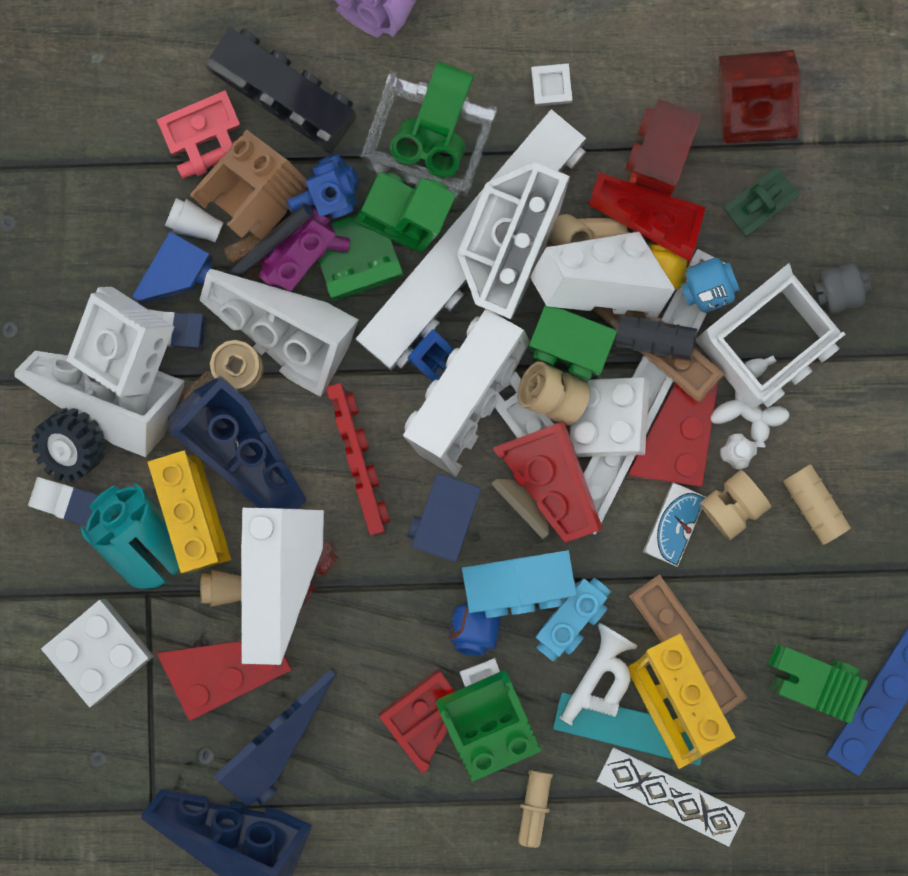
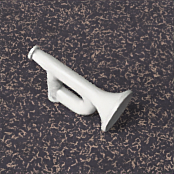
M600 622L597 625L601 635L599 652L570 698L563 715L559 717L571 726L573 724L572 721L582 708L616 717L619 702L630 683V671L627 665L615 656L626 650L636 649L638 646ZM607 671L612 672L615 675V680L604 699L592 696L591 693L602 675Z

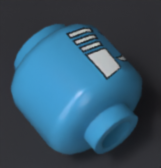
M712 258L689 267L686 270L687 282L681 284L688 306L696 303L698 309L703 313H708L731 304L735 300V292L740 290L730 263L723 264L719 258Z

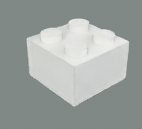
M107 599L97 601L41 648L89 708L97 705L154 657Z

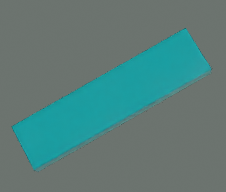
M561 692L552 729L673 759L649 713L619 706L616 717H613L612 715L609 716L608 714L582 708L572 721L573 724L571 726L559 717L563 715L573 694ZM686 731L681 733L689 751L694 749ZM702 758L690 764L700 766Z

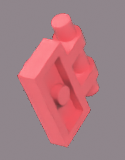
M226 90L156 119L172 156L184 151L189 156V161L177 165L182 179L194 174L199 177L208 173L207 169L215 166L221 158L225 157L226 152H229L234 143L231 141L228 132L241 127ZM217 137L221 147L201 155L197 146Z

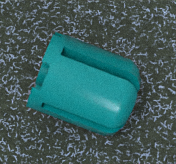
M134 483L136 487H127L120 490L114 485L101 493L90 504L89 508L93 512L87 521L86 529L82 526L80 527L82 537L132 587L142 590L157 588L166 583L167 579L156 567L157 563L140 542L173 576L180 570L162 509L136 483Z

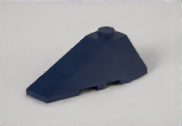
M333 668L326 672L289 708L214 775L216 780L247 806H250L255 800L262 805L277 791L273 783L282 774L337 672Z
M164 789L158 792L141 815L143 821L219 876H292L312 827L311 824L278 809L265 808V812L243 808V803L232 801L230 806L209 803L204 796Z

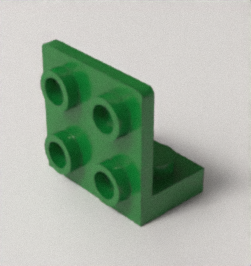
M356 215L331 223L336 236L350 238L348 252L326 249L325 255L318 259L333 302L404 278L391 239L353 221Z

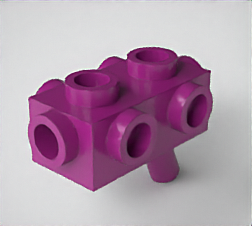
M312 205L311 208L314 211V215L260 261L263 269L259 272V276L272 287L279 285L291 292L316 259H321L325 255L326 249L348 252L350 238L336 236L329 221L331 216L327 214L320 217L316 206Z

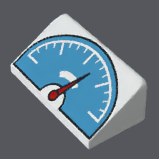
M671 483L643 553L678 567L702 510L699 503L706 497L679 484Z

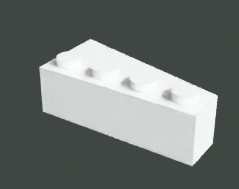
M488 309L484 310L481 317L477 316L473 319L468 327L467 338L460 349L455 348L449 355L445 372L439 380L436 379L431 383L425 395L426 401L419 411H414L405 424L403 436L421 457L457 477L462 467L461 464L457 463L460 454L464 448L472 449L478 438V435H476L477 423L481 417L484 418L487 415H491L497 404L498 392L496 389L498 385L505 386L508 384L531 342L523 329Z

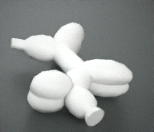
M774 356L765 360L757 358L747 361L745 366L755 378H758L776 360ZM735 390V400L719 405L714 409L710 420L714 424H723L732 421L741 414L747 421L753 422L750 433L756 447L766 448L764 441L769 437V426L776 427L785 423L789 418V412L781 406L769 407L764 411L760 406H757L752 410Z

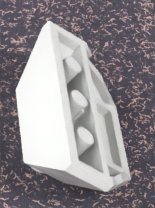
M533 161L485 184L457 253L476 305L512 319L531 283L530 275L543 254L558 218L570 176Z

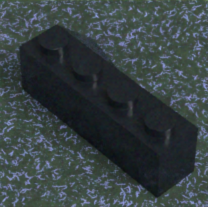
M230 27L206 61L205 66L208 71L332 154L356 119L355 111L351 109L353 102L337 91L330 95L320 88L322 81L308 71L304 70L302 74H299L289 66L292 62L277 50L273 49L271 53H268L258 45L261 41L249 31L242 28L239 33Z

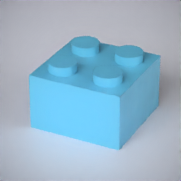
M569 550L462 568L469 613L485 611L486 618L509 615L508 608L510 607L512 615L533 612L536 609L535 603L539 604V610L562 606L561 598L576 596Z

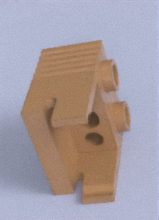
M246 129L243 136H240L233 143L229 152H226L225 157L220 159L190 196L205 209L209 202L214 201L224 212L232 217V220L227 225L241 238L250 231L258 239L262 240L287 213L289 208L286 200L304 193L308 186L306 184L307 179L286 158Z

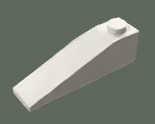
M210 269L206 274L200 296V301L232 330H241L256 343L253 348L260 355L266 352L282 367L279 372L287 379L320 397L324 394L326 387H328L350 347L358 323L357 318L327 302Z

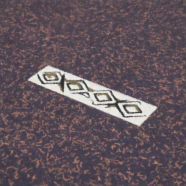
M614 747L597 782L728 847L745 815V812Z

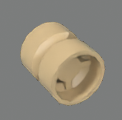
M238 340L224 342L213 352L210 361L213 377L222 376L239 392H247L253 389L262 379L264 371L263 360L258 352L245 342Z
M540 361L535 362L525 371L520 380L517 398L519 404L537 414H544L549 419L558 423L564 422L565 425H572L583 415L589 401L590 389L588 383L569 373H563L558 368Z
M739 470L724 482L725 490L722 492L715 490L699 503L709 519L729 541L747 528V519L756 520L771 508L769 501L761 490L742 470Z

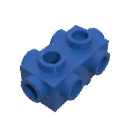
M336 153L319 160V165L312 168L313 173L306 180L308 189L304 193L286 200L291 213L306 203L310 206L315 205L320 217L331 213L332 218H337L353 211L352 206L358 203L355 195L357 194L356 187L360 186L359 179L352 165L347 166L344 157L340 158L339 154Z

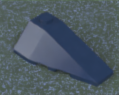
M222 376L192 391L168 417L169 433L258 508L299 509L307 500L249 399Z

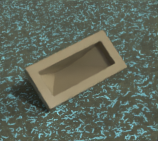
M496 479L491 483V486L542 540L549 534V522L537 508L536 501L524 486H521L517 480Z

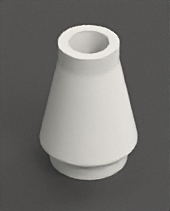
M176 198L165 226L173 229L172 233L206 239L215 243L223 222L217 220L188 199L184 202Z

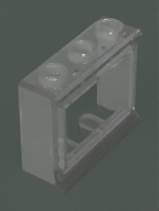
M390 71L360 156L363 161L368 162L366 168L383 174L388 173L389 170L403 174L402 179L406 183L414 186L421 178L426 180L434 179L445 184L448 191L456 194L455 200L459 199L460 194L468 197L498 113L497 107L490 105L489 108L471 103L466 98L460 117L483 126L464 180L451 176L447 178L436 177L425 167L417 164H402L395 160L393 156L376 151L395 95L422 104L429 85L423 82L417 84L399 78L398 73Z

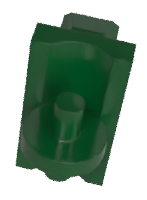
M777 165L726 204L723 209L746 238L797 199L800 194Z

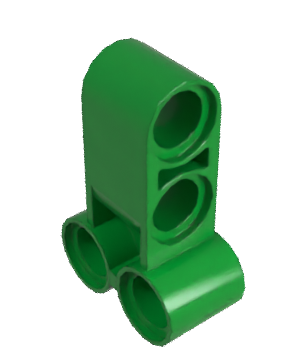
M440 61L437 62L418 118L404 120L391 141L390 151L395 160L409 165L418 162L421 158L426 160L427 169L436 177L447 178L455 174L465 154L466 146L461 136L454 132L474 74ZM404 138L413 139L417 145L407 143ZM439 151H445L453 158H445Z

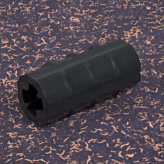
M621 315L615 347L691 361L696 343L697 329L680 326L679 324L664 323L660 320L654 321L643 319L642 317Z

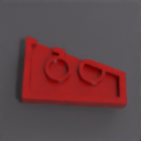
M600 172L588 204L630 229L640 232L641 235L689 262L695 250L706 209L704 206Z

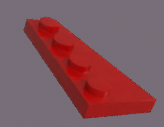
M341 383L328 386L326 390L329 400L333 401L335 420L342 441L344 440L346 457L352 476L355 478V487L369 534L373 536L386 532L384 524L390 523L385 502H377L373 488L380 486L374 464L366 465L363 452L369 450V445L364 429L356 430L353 415L359 414L354 394L353 392L346 394L345 388Z

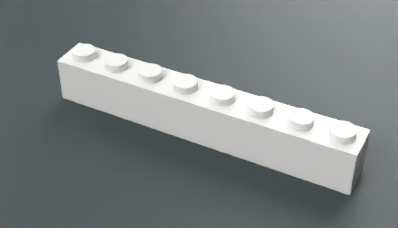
M551 109L491 180L519 169L533 161L559 172L566 165L572 169L586 153L582 149L586 138ZM482 191L356 337V341L389 370L392 371L396 365L402 369L408 363L407 357L413 352L411 347L420 337L425 338L432 329L435 331L440 324L436 320L438 315L444 308L451 311L465 295L460 290L467 283L457 253Z

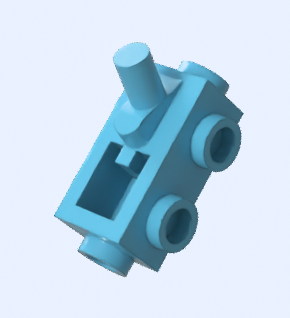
M584 578L580 582L574 583L576 596L561 598L562 606L556 609L535 635L540 641L536 648L553 662L564 651L570 655L584 637L579 632L587 622L594 626L608 609L603 603L611 591L596 578H593L590 583Z

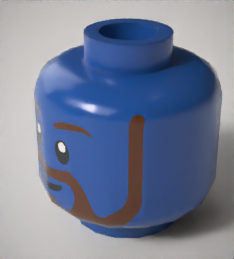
M468 604L458 605L452 613L448 638L456 646L455 650L458 653L482 657L486 651H491L496 647L501 617L486 618L485 611L469 613Z

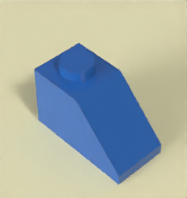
M169 232L132 297L140 303L146 304L194 291L198 284L204 285L207 272L210 269H214V266L210 265L213 258L207 252Z

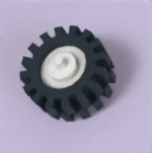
M67 408L56 411L35 428L34 431L36 433L32 435L31 440L36 443L32 446L33 453H40V456L36 458L38 464L40 465L44 462L47 465L44 469L47 474L54 471V478L61 480L64 477L65 482H71L74 479L77 481L98 466L105 456L102 452L106 449V443L99 442L105 437L103 431L96 432L94 429L99 424L95 420L89 423L87 421L89 414L85 412L78 416V409L75 408L69 411Z

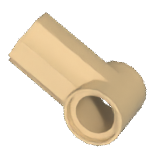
M563 214L558 216L549 238L557 246L628 234L629 232L627 226L613 218L576 219L572 215Z

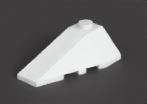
M34 351L15 370V377L59 408H67L68 411L72 408L78 409V416L83 412L89 414L87 421L91 423L95 420L99 424L94 429L96 432L103 431L104 439L113 445L146 457L165 436L168 428V417L175 410L184 388L183 380L157 371L149 394L119 397L116 395V392L107 389L106 385H101V382H97L96 379H92L66 361L68 355Z
M243 508L241 544L242 664L281 665L323 550L324 510Z

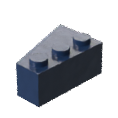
M437 473L422 517L414 515L407 535L408 538L414 539L412 547L457 562L481 488Z

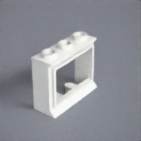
M788 263L698 336L696 342L716 367L724 373L725 378L753 410L762 403L767 408L785 394L781 389L782 386L790 380L796 385L812 372L808 365L816 358L823 363L840 348L835 343L845 333L840 332L793 275L790 263ZM782 292L819 336V339L765 384L761 385L723 338L778 293Z

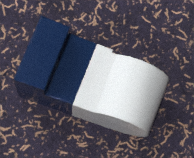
M148 310V312L151 311L153 315H157L158 318L168 322V325L174 326L167 347L203 351L206 316L198 313Z
M37 477L28 506L86 527L87 521L93 512L89 506L100 494Z

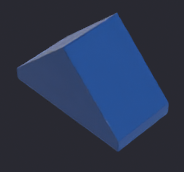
M432 329L407 359L416 369L433 382L436 379L439 380L445 372L447 359L454 349Z

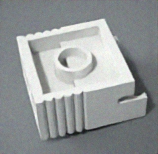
M98 287L96 293H91L66 361L92 379L101 382V385H106L107 389L116 392V395L119 397L149 394L174 326L168 325V322L158 318L157 315H153L151 311L148 312L145 307L115 288Z

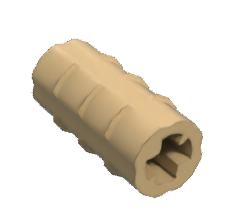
M811 464L783 480L791 494V498L795 500L801 510V514L805 516L812 527L811 530L815 532L822 545L829 543L851 529L842 514L843 511L838 508L832 495L828 492L822 479L819 478Z

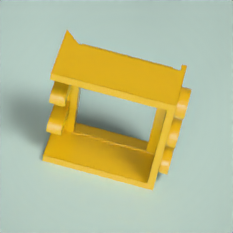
M184 450L148 461L180 572L190 573L232 560L202 460L196 454L186 455Z
M681 633L646 650V653L638 661L628 666L630 677L678 769L706 756L736 738ZM649 664L660 682L656 686L646 669V666ZM666 698L669 699L678 716L674 720L663 702ZM685 731L694 747L691 751H689L681 736V733Z

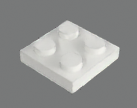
M645 377L589 380L587 383L590 394L587 407L583 415L570 428V439L576 456L645 455L650 381Z

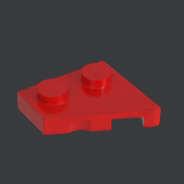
M439 669L378 714L379 718L422 774L430 766L429 762L438 744H441L447 732L436 700L455 692Z

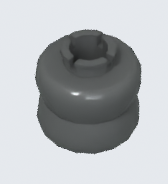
M847 262L838 268L822 269L819 273V283L813 284L815 294L821 293V295L816 297L819 306L825 304L828 311L832 314H838L847 308L863 307L866 303V293L872 292L870 282L864 283V281L869 279L867 271L863 270L860 272L858 266L853 262Z

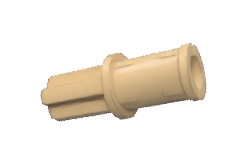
M529 770L525 802L520 804V808H523L518 842L522 846L536 848L541 843L545 813L550 812V808H547V801L553 774Z

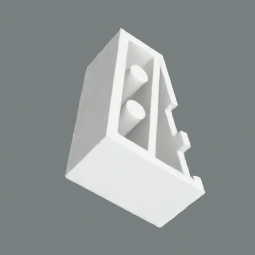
M640 232L546 247L530 275L533 284L548 307L592 311L594 306L613 308V314L625 315L627 310L645 312L646 317L651 318L659 316L675 290Z

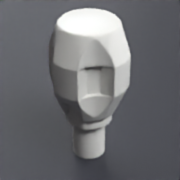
M743 434L728 436L727 443L720 449L722 461L728 462L734 469L748 467L751 458L757 454L755 442L749 441Z

